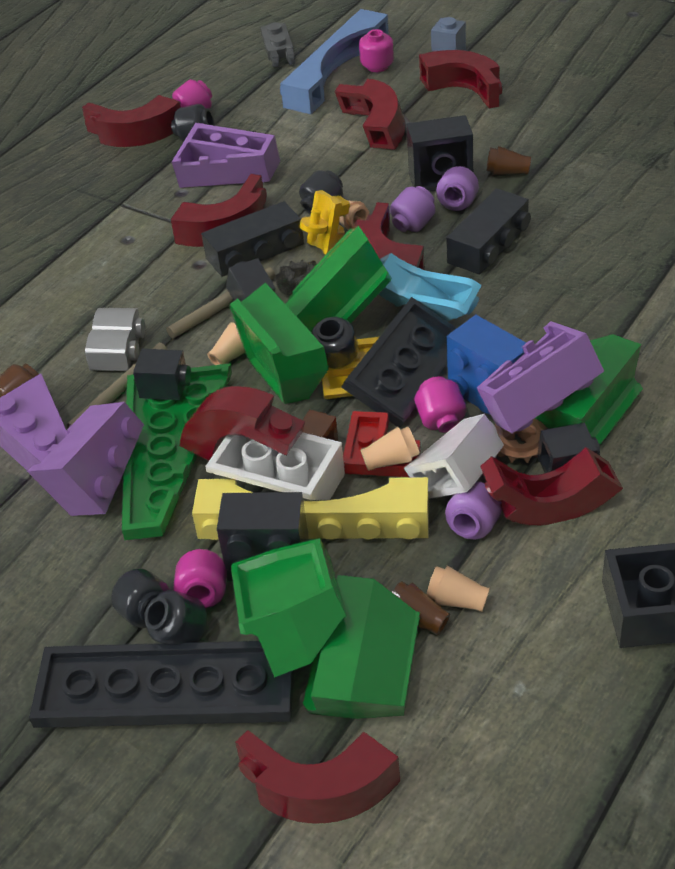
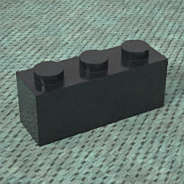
M496 188L446 237L447 263L480 275L529 226L531 214L528 213L529 199Z
M283 201L201 233L205 257L219 275L223 277L228 275L230 267L239 262H248L257 258L261 262L304 244L303 230L300 228L301 218Z

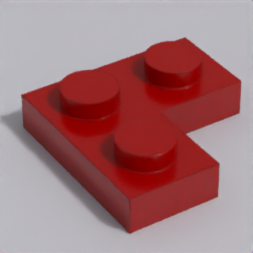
M352 411L343 453L345 474L409 477L404 468L411 462L379 467L368 471L360 451L387 434L389 426L388 413ZM415 440V442H416V444H417V447H418V450H419V455H420V454H421V442H420V440ZM419 455L412 457V461L416 459Z

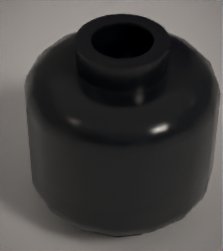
M202 104L181 107L177 109L174 120L171 122L172 131L175 136H179L184 142L195 123L215 126L213 114L210 109L205 108Z
M329 170L313 172L299 189V195L302 199L300 204L303 209L311 214L315 191L323 190L331 196H341L343 198V183L341 179Z
M329 317L321 320L313 327L311 333L325 348L328 368L337 369L345 367L357 357L359 351L358 340L355 330L348 320L341 317Z
M133 569L123 574L114 585L111 595L112 605L117 613L131 625L138 628H147L145 611L148 604L161 592L170 590V588L152 572L146 569Z
M167 590L161 592L150 601L145 611V623L148 634L155 642L166 645L198 642L204 634L207 625V611L204 604L198 598L178 591Z

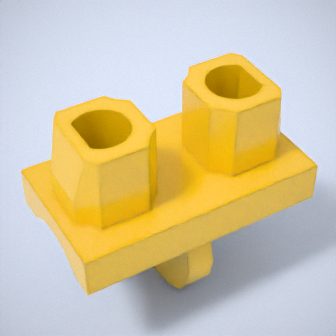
M323 190L315 191L311 216L304 217L300 221V228L308 233V244L320 248L325 255L345 235L344 228L339 225L340 217L349 214V201L341 196H331Z

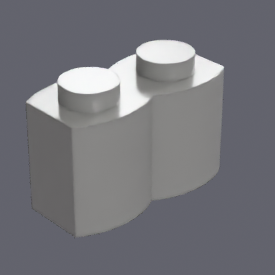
M98 308L96 310L92 330L88 335L85 348L89 370L127 371L132 367L133 361L138 360L139 338H144L145 321L144 318L139 317L138 308Z

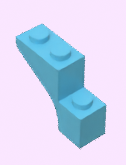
M392 253L380 259L392 279L378 295L397 307L406 304L413 297L444 320L450 321L466 314L469 315L478 304L479 297L476 295L482 285L473 279L425 271L401 260Z

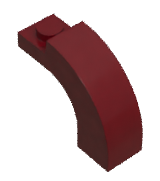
M440 50L419 54L420 80L428 91L447 87H463L476 92L489 109L499 107V95H502L503 91L500 81V66L492 59L464 50Z
M367 79L363 86L339 84L334 92L342 113L368 115L362 126L370 147L395 150L405 132V119L395 91L386 83L375 79Z
M158 95L147 104L132 110H111L89 102L82 107L87 131L97 134L100 144L114 147H134L154 143L172 135L171 122L174 120L175 112L181 108L180 101Z
M250 174L239 192L224 202L216 204L182 202L171 218L175 244L204 247L201 233L264 209L267 191L263 188L262 175Z
M377 202L373 213L368 214L366 220L357 219L355 227L359 226L380 259L392 253L401 260L425 270L424 246L398 243L387 238L390 231L389 203Z
M225 387L211 393L188 420L182 430L179 446L210 460L227 435H241L287 456L302 434L305 421L272 406L274 395L250 387Z
M587 447L560 468L539 475L519 473L492 456L480 466L487 481L485 488L495 500L501 501L500 506L505 517L513 522L526 525H549L578 518L597 509L623 489L609 461Z
M249 730L235 742L240 760L238 767L248 780L255 783L260 805L278 816L297 822L319 824L352 818L378 804L400 782L398 756L365 732L340 755L319 764L292 762L282 757Z

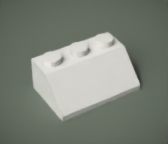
M303 432L287 456L248 437L227 435L205 466L206 472L275 491L302 492L303 498L309 500H330L345 475L342 442Z

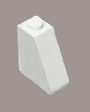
M485 414L463 419L404 469L410 478L428 477L429 499L465 493L472 488L483 472L480 466L491 456L495 458L504 444L498 436L494 424L488 420Z

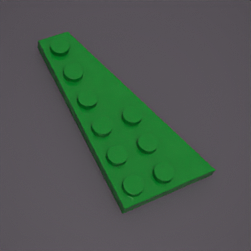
M230 363L191 368V382L189 386H185L181 400L139 398L134 375H127L126 404L144 426L124 470L122 533L124 540L164 535L197 457V454L179 446L182 430L211 393L227 387L232 375Z

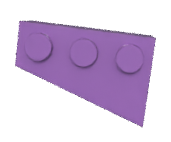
M200 123L194 124L172 160L179 188L245 183L250 174L262 175V182H268L280 163L274 135Z
M550 321L543 327L546 335L536 344L533 341H528L522 346L525 354L513 364L511 360H507L477 387L497 426L510 433L526 429L532 424L534 418L545 411L557 408L563 403L564 398L576 390H582L590 386L594 378L604 372L586 333Z
M42 374L37 375L0 397V446L28 471L34 464H40L47 457V450L53 444H59L68 435Z
M125 402L92 405L66 430L68 435L59 444H53L47 450V457L40 464H34L27 472L70 516L106 514L144 424Z

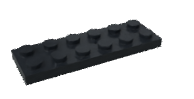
M260 641L194 642L174 645L158 643L44 647L29 719L33 728L291 722L294 670L274 677Z

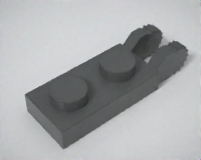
M273 22L267 26L260 27L268 60H271L272 66L279 67V59L286 58L289 65L295 64L293 45L286 24Z

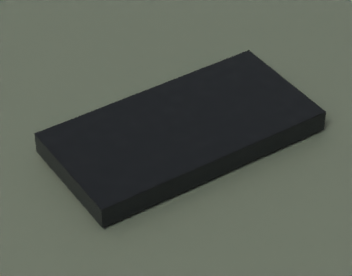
M411 297L346 378L341 388L375 412L388 413L389 422L400 429L416 407L414 398L420 385L430 378L438 377L447 365V335L457 328Z

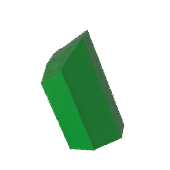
M357 226L353 229L350 228L293 290V294L285 304L310 332H312L313 327L318 322L329 317H341L352 323L391 282L392 278L361 228Z
M266 283L242 302L237 298L229 304L249 363L284 404L310 399V396L329 370L324 346Z
M614 334L590 340L604 372L595 377L590 386L574 391L563 399V403L560 406L543 412L535 419L541 421L548 429L585 423L591 437H596L599 447L602 445L643 390L641 384L637 383L634 378L641 344Z
M320 538L276 548L231 565L240 634H253L259 638L274 677L311 664L342 619L347 617L331 557Z
M338 575L337 583L347 617L342 619L312 661L303 705L309 714L352 719L404 716L416 648L420 612L415 611L375 579Z

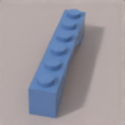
M360 9L280 83L283 108L312 114L325 101L323 86L327 77L342 63L360 55V39L374 29L382 30L383 33L389 35L388 14Z

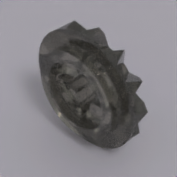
M302 259L297 263L290 261L289 266L280 267V272L276 275L278 289L282 293L291 296L293 290L317 265L316 261L305 262Z

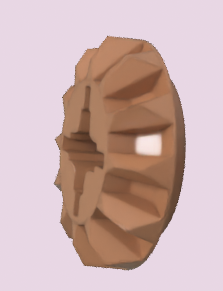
M534 418L529 427L514 433H510L496 424L494 425L498 436L504 444L497 454L498 457L508 456L511 463L517 458H522L526 463H528L532 456L538 458L541 430L547 429L541 421ZM515 434L525 443L519 444L517 440H514Z

